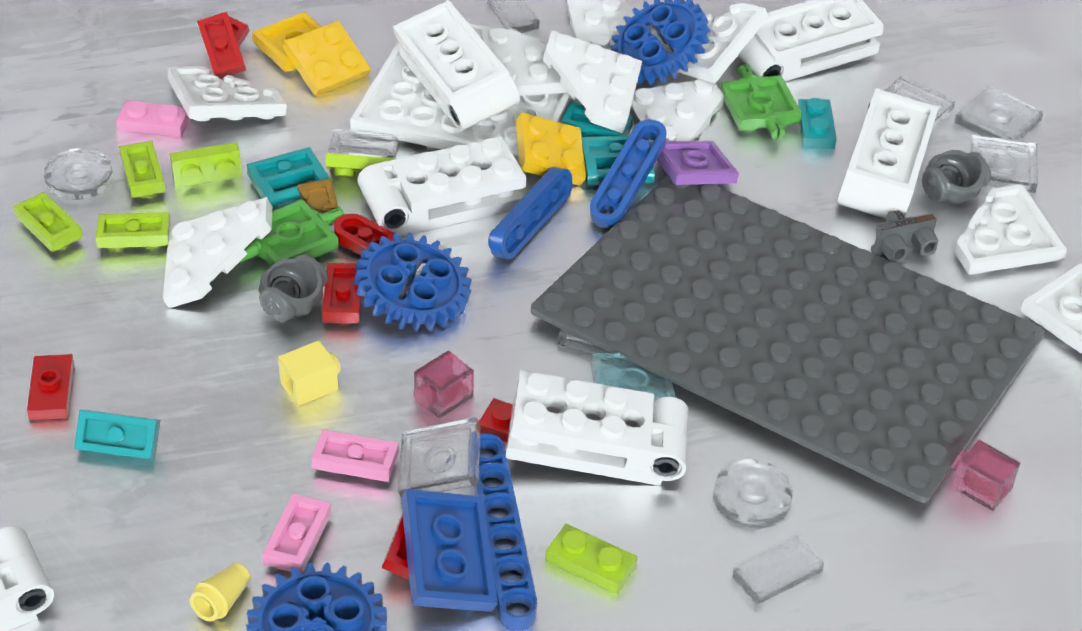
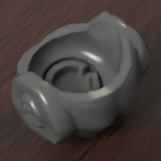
M950 150L933 156L922 175V187L928 197L936 203L944 202L949 206L976 198L982 187H985L991 181V169L986 163L985 158L979 152L965 153L960 150Z
M307 254L298 255L294 259L284 258L276 261L264 272L260 279L258 291L263 311L275 320L287 322L292 318L299 319L300 316L308 315L313 307L317 306L323 299V287L328 281L326 269L316 259L309 257Z

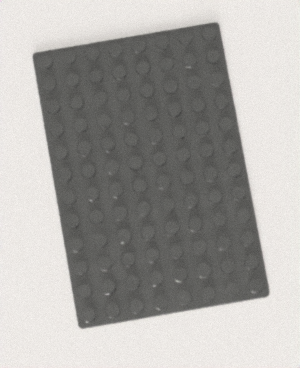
M668 175L531 304L530 311L532 315L921 503L928 502L1045 334V329L1042 326L1028 319H1023L1000 309L996 305L988 304L963 291L935 281L931 277L921 275L898 263L877 256L866 249H861L840 240L836 236L810 227L808 224L780 214L776 210L766 208L750 201L746 197L729 192L716 184L675 185Z

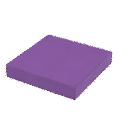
M713 141L666 142L663 151L657 159L675 185L737 183L739 172Z

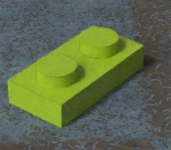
M153 141L119 146L131 198L166 192Z
M237 142L169 153L175 188L242 177L240 150Z
M326 153L325 167L334 170V176L354 177V172H361L369 165L395 159Z
M45 192L13 206L15 217L51 252L83 238L81 226Z
M170 213L98 214L95 237L97 248L168 246L169 228L171 227Z
M565 523L548 546L545 553V561L617 595L637 567L638 556Z

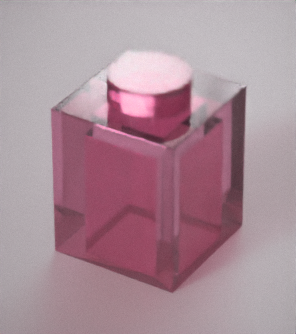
M449 350L414 371L413 394L416 402L423 409H428L440 419L473 397L474 370Z
M978 440L969 451L963 449L955 459L952 470L956 471L952 488L994 511L1013 489L1020 462L987 443Z

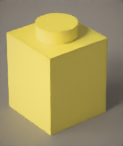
M320 341L278 356L280 383L297 407L338 390L337 374L341 372L339 361L333 352L328 353Z

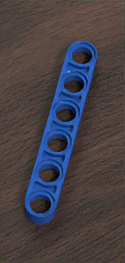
M481 434L474 437L470 442L469 463L475 495L484 497L498 600V615L501 623L506 628L513 631H522L530 628L536 621V592L507 458H505V445L496 435ZM486 448L494 450L497 454L490 458H483L477 452ZM487 478H498L503 484L498 487H488L482 482ZM498 507L506 509L509 514L502 518H495L488 514V512ZM508 538L514 541L516 545L510 549H500L494 543L498 539ZM515 570L523 577L518 581L508 582L502 579L500 575L505 571ZM514 603H522L529 608V611L523 615H513L507 611V607Z

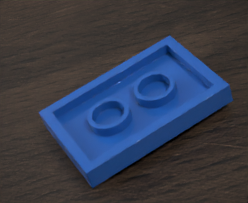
M406 489L401 497L412 606L492 612L498 604L484 497Z

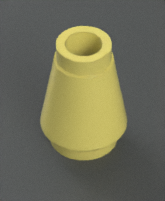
M233 563L230 567L197 584L190 597V603L195 613L206 621L224 618L250 582V573L243 565Z

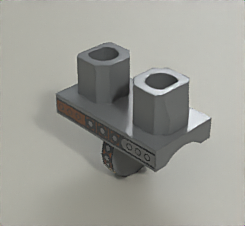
M892 210L888 212L886 222L876 225V241L871 246V252L877 256L885 255L891 262L903 261L908 256L909 250L915 248L922 256L932 255L936 252L939 241L934 233L937 219L933 213L905 218L900 210Z

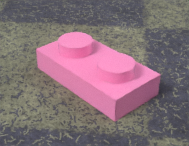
M126 100L116 119L117 129L121 131L178 138L182 137L190 121L183 107Z
M322 429L311 457L312 469L389 482L399 455V443Z
M292 494L262 553L263 565L290 572L291 567H295L302 574L332 514L331 503Z

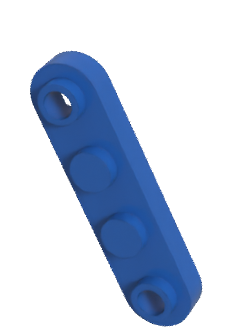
M648 119L639 122L634 127L590 202V217L597 226L611 228L626 215L666 145L667 131L661 122Z
M550 168L490 232L488 246L494 257L506 260L513 259L568 199L572 189V174L568 169Z

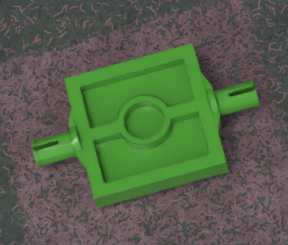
M743 64L737 70L741 79L721 82L720 90L724 95V102L739 131L767 128L771 137L774 140L778 137L779 140L785 135V131L781 126L801 123L802 112L781 75L770 77L756 76L748 64L745 67Z
M303 199L272 211V230L262 240L256 237L244 249L247 255L239 263L258 256L271 266L276 261L284 258L294 259L298 255L304 254L316 258L339 248L338 237L329 226L333 225L338 217L345 214L340 207L323 214L311 209Z

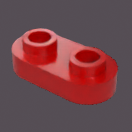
M345 214L338 217L334 222V234L338 237V243L361 255L363 250L369 249L371 242L379 245L382 236L391 242L394 233L379 226L377 223L359 214Z

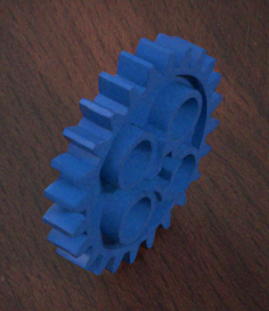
M654 0L652 5L645 1L643 2L644 9L638 10L633 8V17H623L626 24L616 27L619 34L612 36L611 39L614 45L610 46L611 51L642 61L637 80L638 84L647 79L648 83L652 85L656 78L665 83L667 75L671 74L676 79L679 69L685 72L689 71L686 64L689 62L697 63L698 60L695 55L705 53L702 45L710 41L706 35L711 32L708 26L709 21L699 4L694 5L692 0H664V2ZM647 26H652L656 30L661 40L668 44L673 53L670 54L666 51L656 35L652 34Z
M394 233L392 242L382 236L379 245L371 242L369 249L362 251L355 269L354 284L358 285L357 296H365L363 306H375L373 316L384 313L387 315L386 324L391 323L395 319L399 321V329H403L406 323L412 324L414 331L418 332L420 324H424L429 331H433L435 322L443 328L446 327L448 319L455 322L458 314L464 312L468 303L472 279L466 277L469 270L468 267H460L461 257L451 258V248L439 249L440 241L437 240L430 245L427 243L425 235L419 241H416L412 233H408L406 240H402L397 233ZM425 263L421 274L415 278L418 268L421 264ZM410 287V291L404 300H400L404 295L405 289Z
M308 563L306 573L302 574L295 567H291V578L286 579L282 575L276 574V587L263 584V597L254 596L252 598L253 609L247 610V631H387V609L383 607L382 594H374V583L372 581L362 584V573L360 572L352 575L350 578L347 577V566L344 565L336 573L331 572L330 563H325L322 571H315L313 564Z

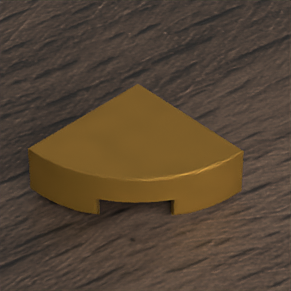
M331 178L298 184L297 189L300 197L311 209L319 213H325L338 207Z

